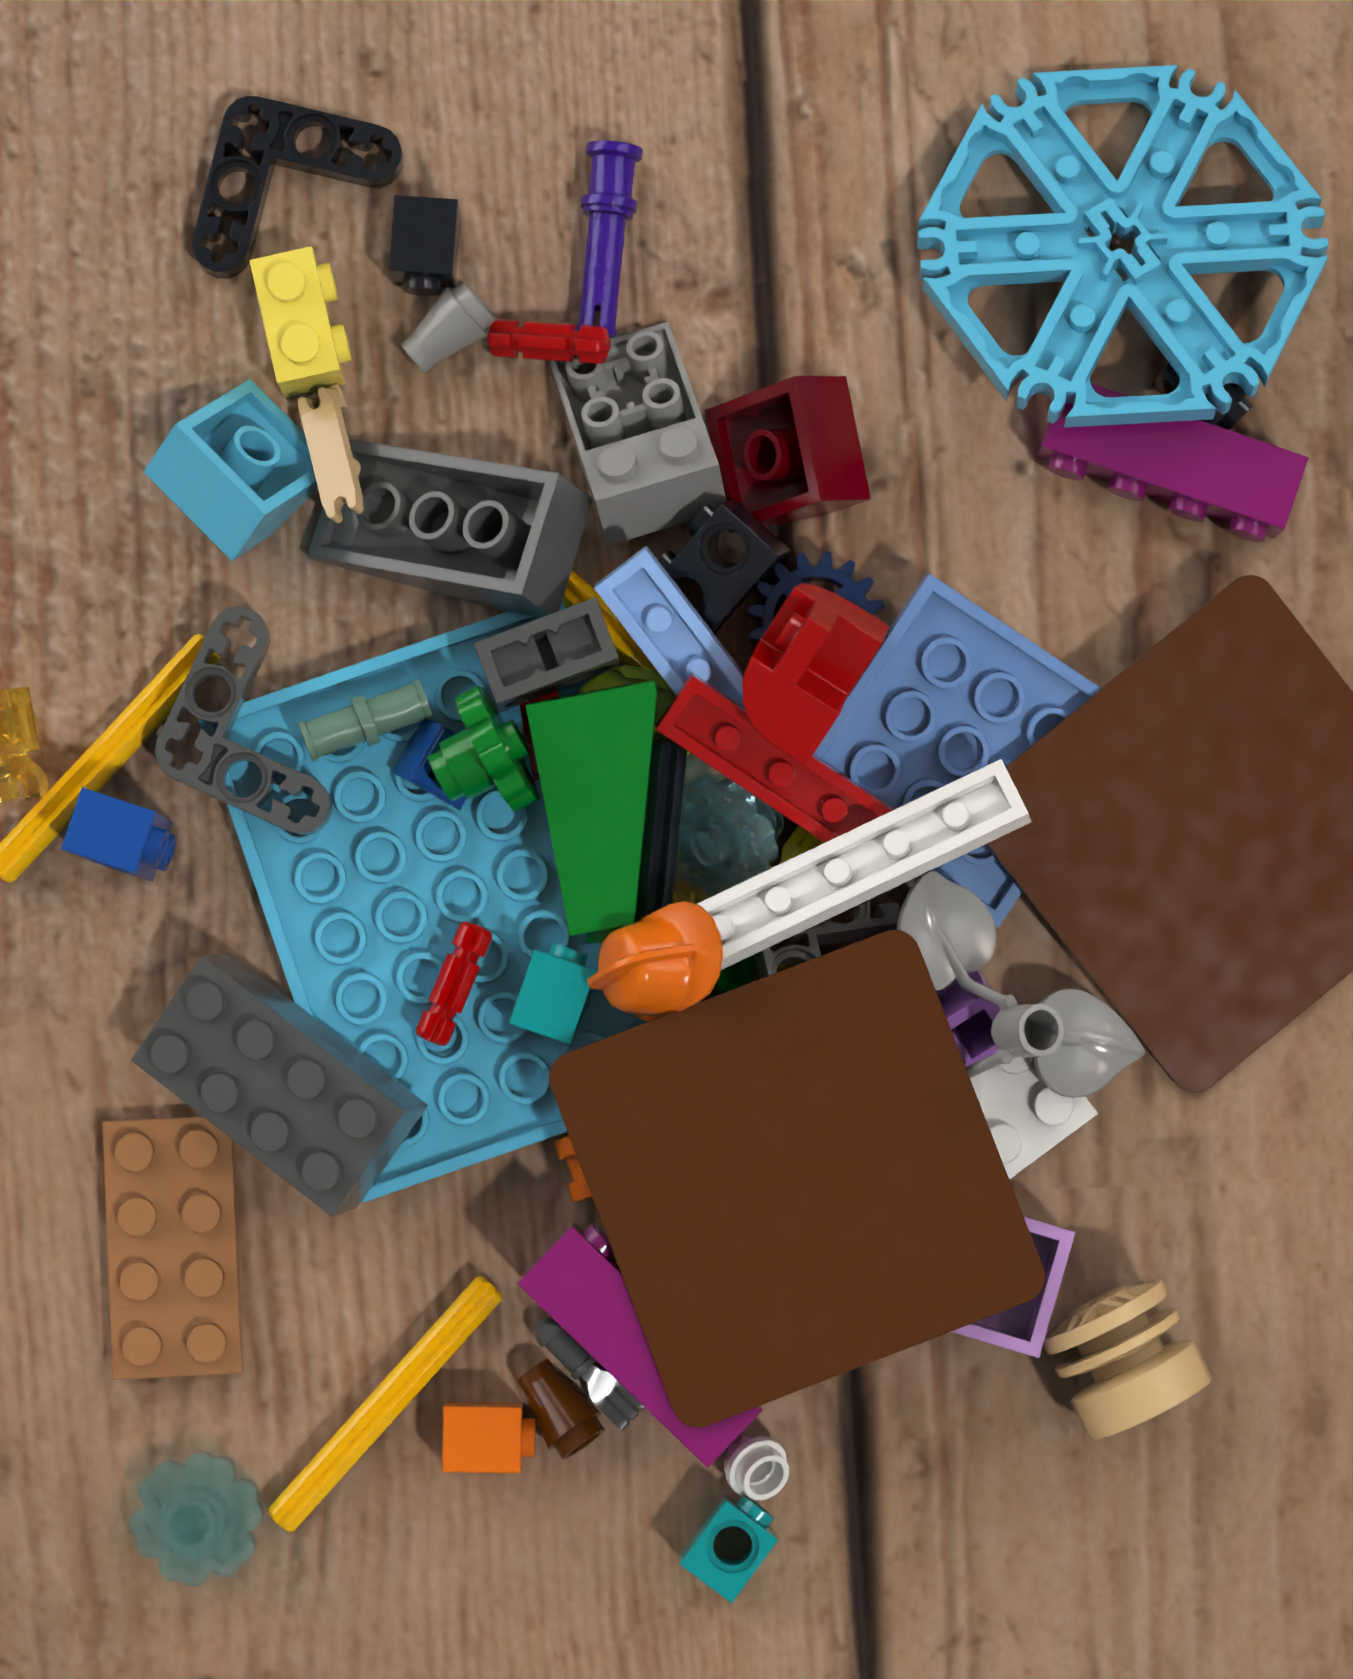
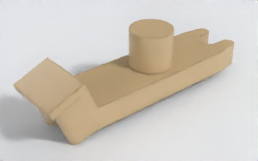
M336 383L328 388L320 387L317 393L309 397H299L297 403L322 506L327 517L339 524L343 520L341 509L345 503L355 513L361 514L363 512V495L358 479L361 466L352 455L341 411L348 406L339 384Z

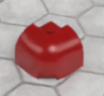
M804 583L795 586L756 646L742 679L743 705L753 727L772 745L806 766L840 715L849 693L879 650L890 626L834 592L816 585Z

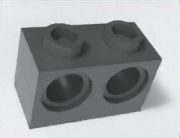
M596 597L474 643L499 712L619 667V657Z

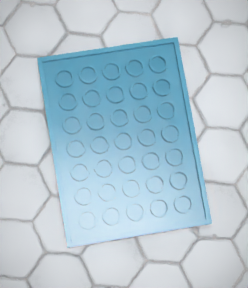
M563 601L561 602L559 611L565 609ZM508 611L243 703L227 737L230 741L315 779L326 788L331 797L332 813L330 820L323 829L315 834L305 836L290 833L227 804L294 1002L428 1104L423 1114L363 1198V1203L567 1132L549 1083V1073L553 1063L565 1053L647 1023L638 1018L636 1014L625 1013L613 1007L605 998L602 990L592 989L572 1046L509 1024L534 950L548 954L552 943L587 954L588 958L585 967L598 972L599 951L603 943H586L585 933L573 936L569 934L540 780H535L540 800L519 811H512L508 803L501 796L497 786L471 800L466 799L461 810H458L402 779L393 772L421 721L380 735V743L368 747L366 741L320 757L314 762L311 761L298 725L299 722H306L352 705L351 698L363 694L365 700L411 684L414 680L419 679L433 718L429 720L437 722L457 734L466 729V726L458 713L454 698L476 686H482L499 712L474 643L542 617ZM590 679L558 690V696L579 693L581 687L588 683ZM520 705L499 712L505 723L511 719L514 721L526 742ZM198 719L201 729L212 737L218 725L204 723ZM528 754L524 757V759L526 761V766L532 775ZM248 761L238 762L233 765L226 777L229 791L234 796L242 798L256 793L262 782V774L259 767L253 762ZM276 773L272 793L260 806V809L270 812L272 800L274 799L293 810L291 821L294 823H299L304 815L315 818L320 807L311 801L314 791L305 788L304 793L300 797L289 794L279 788L280 784L286 779V776ZM463 921H469L488 929L492 933V940L485 957L479 956L476 965H479L480 969L461 1014L456 1013L453 1022L457 1024L447 1045L439 1046L420 1038L416 1034V1027L423 1011H429L432 1002L428 1001L447 953L453 954L456 946L452 945V941L459 924Z

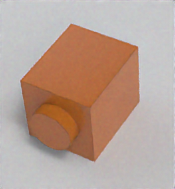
M447 1401L443 1406L442 1472L521 1473L523 1457L535 1458L536 1419L524 1418V1403Z

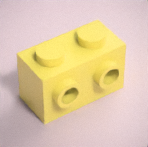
M312 246L249 260L276 381L284 398L318 391L320 387L328 388L336 383L339 386L346 384L341 363L352 361L344 324L332 325L327 302L338 300V294L330 262L319 265Z

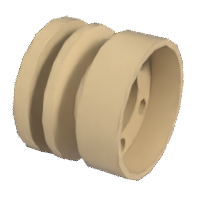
M1154 1279L1139 1285L1121 1286L1103 1293L1069 1312L1062 1322L1046 1333L1043 1347L1047 1354L1052 1355L1075 1346L1078 1349L1077 1352L1061 1361L1054 1368L1058 1377L1068 1378L1089 1372L1093 1379L1091 1383L1083 1387L1071 1400L1090 1439L1097 1440L1109 1437L1143 1423L1195 1395L1213 1379L1193 1340H1182L1163 1346L1159 1337L1171 1329L1181 1318L1177 1308H1169L1149 1316L1147 1315V1310L1163 1301L1169 1295V1291L1162 1279Z

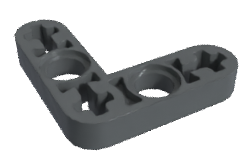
M242 606L227 608L219 613L212 622L162 728L155 747L156 761L163 772L189 787L290 833L301 836L315 834L324 828L330 820L332 813V801L326 788L315 779L227 739L268 652L271 640L269 628L258 613L251 608ZM243 620L251 622L249 631L257 640L252 648L245 645L239 648L233 663L238 667H245L241 678H237L225 667L208 664L213 653H216L225 661L231 648V642L224 636V631L228 626L239 628ZM209 677L223 678L230 686V701L225 708L218 712L210 713L203 711L196 703V689L203 680ZM189 711L200 721L218 725L212 737L201 729L195 741V748L202 753L200 762L198 764L187 762L183 769L179 770L175 768L177 757L169 752L174 741L184 744L188 740L194 726L190 723L181 722L185 712ZM238 762H253L259 767L262 774L260 788L249 797L234 796L227 788L226 777L228 771ZM276 773L286 776V779L280 784L279 788L289 794L300 797L304 793L305 788L314 791L311 801L320 807L315 818L304 815L299 823H294L291 821L293 810L274 799L272 800L270 812L260 809V806L272 793Z

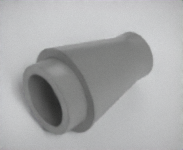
M463 281L454 290L446 287L411 336L401 346L419 368L427 373L439 362L488 335L486 328L497 319L480 297Z

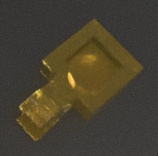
M29 687L7 688L0 691V803L20 799L18 780L23 785L26 801L42 798L48 792V781L44 771L30 759L28 754L40 750L37 735V717L33 710Z

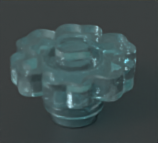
M702 775L684 785L677 859L688 864V876L694 886L704 890L709 897L717 895L771 869L769 863L779 857L776 841L784 829L783 814L727 777L715 782L710 776Z
M197 1451L187 1459L184 1465L175 1460L162 1462L154 1470L153 1474L140 1484L139 1496L145 1506L133 1514L130 1526L133 1534L136 1536L138 1553L145 1558L160 1557L159 1570L162 1577L166 1580H181L184 1584L193 1587L202 1584L208 1578L211 1571L221 1577H230L234 1575L243 1562L255 1553L257 1542L251 1530L255 1529L263 1521L265 1510L259 1500V1488L256 1482L244 1478L236 1479V1465L231 1458L214 1456L206 1451Z

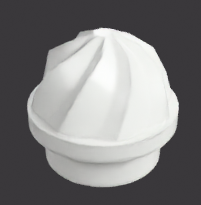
M760 1434L755 1437L742 1435L740 1442L728 1446L724 1468L727 1482L736 1493L742 1496L745 1495L753 1500H766L776 1495L784 1487L789 1477V1465L786 1460L785 1450L775 1439Z

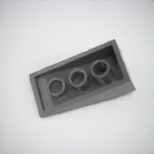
M349 439L352 455L361 466L358 479L363 495V512L357 514L345 503L341 509L343 520L337 524L327 517L322 507L307 557L321 563L500 610L544 617L559 611L593 502L589 496L560 473Z

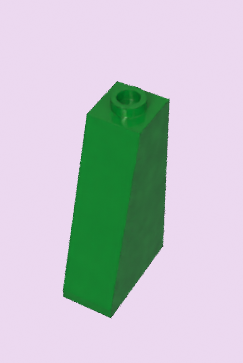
M656 679L529 702L526 705L569 934L573 936L585 933L586 943L603 942L611 932L623 926L634 924L636 919L658 700Z

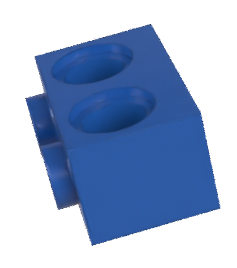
M82 787L61 850L79 858L153 882L157 869L165 872L169 867L175 851L177 835L169 833L173 821L160 813Z

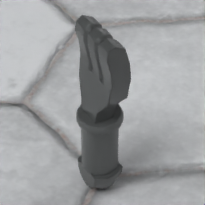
M542 1318L536 1322L534 1335L541 1348H547L571 1372L573 1379L583 1378L587 1383L589 1398L623 1431L630 1424V1420H634L638 1416L639 1411H642L645 1407L606 1369H601L595 1365V1359L554 1319Z

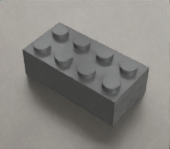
M230 952L202 955L131 1059L132 1062L331 1217L356 1209L428 1106V1104Z

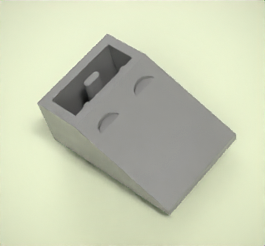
M669 322L612 338L607 360L602 364L580 363L579 356H574L573 362L549 361L607 546L692 521L710 502L717 508L722 503L727 502L719 463Z

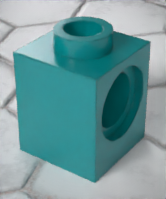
M555 943L551 944L548 954L534 950L509 1024L572 1046L592 988L588 987L587 979L597 973L596 970L585 967L588 955Z
M725 1494L680 1554L679 1564L730 1603H733L778 1541L777 1533L769 1528V1525L775 1518L762 1506L745 1495L736 1503ZM730 1526L742 1528L751 1538L750 1548L747 1553L734 1560L721 1557L713 1546L718 1532Z

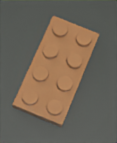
M204 1117L102 1122L112 1380L243 1373L235 1141Z

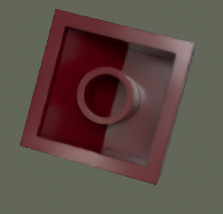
M793 376L705 410L711 443L720 467L726 501L735 499L765 527L824 516L871 500L846 376Z

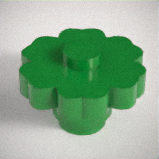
M476 686L455 697L458 713L466 729L439 743L440 750L428 756L431 768L447 797L452 802L464 795L467 799L471 800L497 786L501 796L508 803L512 811H519L540 800L536 783L524 759L530 752L514 721L511 719L505 723L502 720L494 702L482 686Z

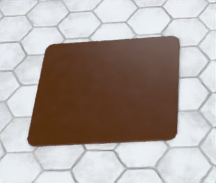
M1242 576L1220 591L1006 766L1029 813L1031 823L987 843V846L1174 1083L1179 1088L1191 1093L1204 1092L1214 1086L1353 971V692L1272 586L1259 576Z
M900 930L882 932L709 998L683 1011H675L565 1053L553 1063L550 1069V1087L676 1417L687 1426L694 1428L709 1426L1034 1299L1044 1286L1045 1271L922 953L915 939L906 932Z

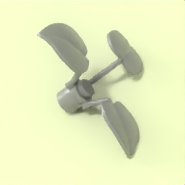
M936 871L924 873L912 886L902 904L897 930L908 933L917 942L935 989H944L956 978L962 989L997 1005L1000 1009L991 1027L992 1039L998 1049L996 1053L966 1066L970 1078L1000 1064H1010L1014 1057H1034V1066L1037 1074L1051 1091L1069 1098L1084 1097L1102 1089L1123 1069L1145 1054L1144 1047L1126 1022L1108 1005L1087 992L1077 989H1063L1047 995L1038 1004L1018 1005L1013 995H1003L972 980L968 973L976 972L985 967L991 959L995 948L996 929L989 910L980 898L970 890L947 880Z

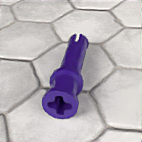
M601 140L588 142L586 146V154L592 158L589 191L588 194L581 197L580 207L583 209V214L589 216L576 331H580L581 325H594L595 314L597 311H601L599 326H603L608 330L609 338H614L617 334L615 328L625 224L627 220L633 219V214L637 212L638 203L632 199V186L635 163L642 160L643 149L625 142Z

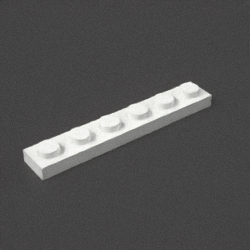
M1002 759L714 895L697 905L702 906L713 917L720 932L723 950L722 970L1031 823V819Z

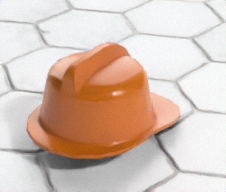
M688 901L669 904L641 918L634 924L614 930L606 937L599 951L598 972L587 979L588 987L602 990L605 998L613 1007L625 1013L636 1014L638 1018L646 1022L675 1011H683L699 1003L709 995L720 976L723 960L720 932L713 917L702 906Z

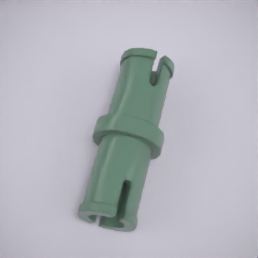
M417 679L411 684L365 700L363 694L351 698L352 705L306 722H299L298 725L311 761L314 762L320 757L366 741L368 747L380 743V735L424 719H432L433 715L422 684Z

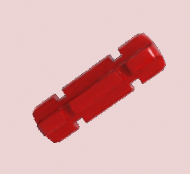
M497 319L490 326L487 344L491 354L495 357L517 358L518 352H523L522 358L573 362L574 356H579L580 363L602 364L607 360L611 339H609L608 330L603 326L581 325L580 331H575L574 324L525 321L523 322V327H519L518 320Z
M463 921L459 924L452 941V945L456 946L453 954L447 953L428 1001L432 1002L429 1011H423L416 1027V1034L420 1038L439 1046H445L449 1043L457 1024L453 1022L456 1013L461 1014L479 972L480 966L476 965L479 956L485 957L491 943L492 933L488 929L469 921Z

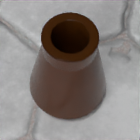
M549 1359L535 1365L517 1380L527 1397L548 1450L555 1448L563 1460L588 1446L605 1431V1428L598 1420L601 1412L554 1368Z

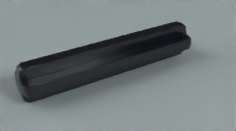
M670 739L656 740L652 749L635 922L672 904L687 750Z

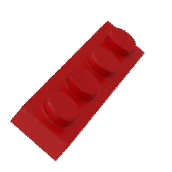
M694 673L690 674L655 725L657 731L824 843L895 810L814 754L805 766L772 745L753 727L743 706Z

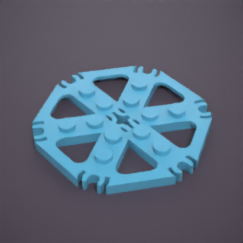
M1179 65L1032 73L1031 82L1025 78L1017 81L1015 94L1023 103L1021 106H1007L997 93L990 97V115L986 112L983 104H981L918 221L917 249H935L942 254V257L936 260H922L920 262L919 274L920 279L923 280L922 290L1006 402L1009 391L1021 380L1022 382L1017 393L1016 408L1024 410L1031 396L1045 394L1052 401L1048 410L1047 422L1054 424L1062 416L1065 403H1073V409L1066 416L1064 428L1211 420L1214 419L1216 411L1225 414L1230 410L1232 398L1223 387L1225 384H1238L1250 398L1257 393L1260 384L1258 377L1265 388L1326 265L1329 256H1325L1329 246L1328 238L1310 239L1302 232L1303 229L1320 228L1325 217V211L1323 208H1320L1321 197L1236 90H1234L1233 98L1229 104L1220 110L1225 95V84L1220 81L1214 87L1211 95L1199 97L1191 91L1196 71L1190 68L1182 73L1177 88L1169 87L1176 78ZM1135 102L1148 109L1151 117L1118 181L1065 114L1070 108L1077 105ZM1219 142H1228L1235 145L1268 185L1273 195V200L1266 202L1179 206L1207 150L1213 144ZM1002 154L1009 156L1016 162L1054 213L963 218L960 213V205L983 162L992 155ZM1116 233L1122 240L1132 236L1135 239L1132 254L1128 255L1122 248L1112 252L1109 249L1112 234ZM1116 270L1121 274L1125 281L1122 280V278L1119 276ZM1269 271L1281 279L1283 293L1261 336L1253 342L1242 343L1190 275ZM1064 282L1029 351L1023 355H1010L1004 352L968 304L969 294L981 286ZM1126 307L1178 374L1179 385L1173 392L1163 395L1104 397L1096 393L1092 388L1090 377Z

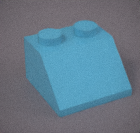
M248 379L176 423L143 471L231 561H234L267 539L318 489L305 433L251 379Z

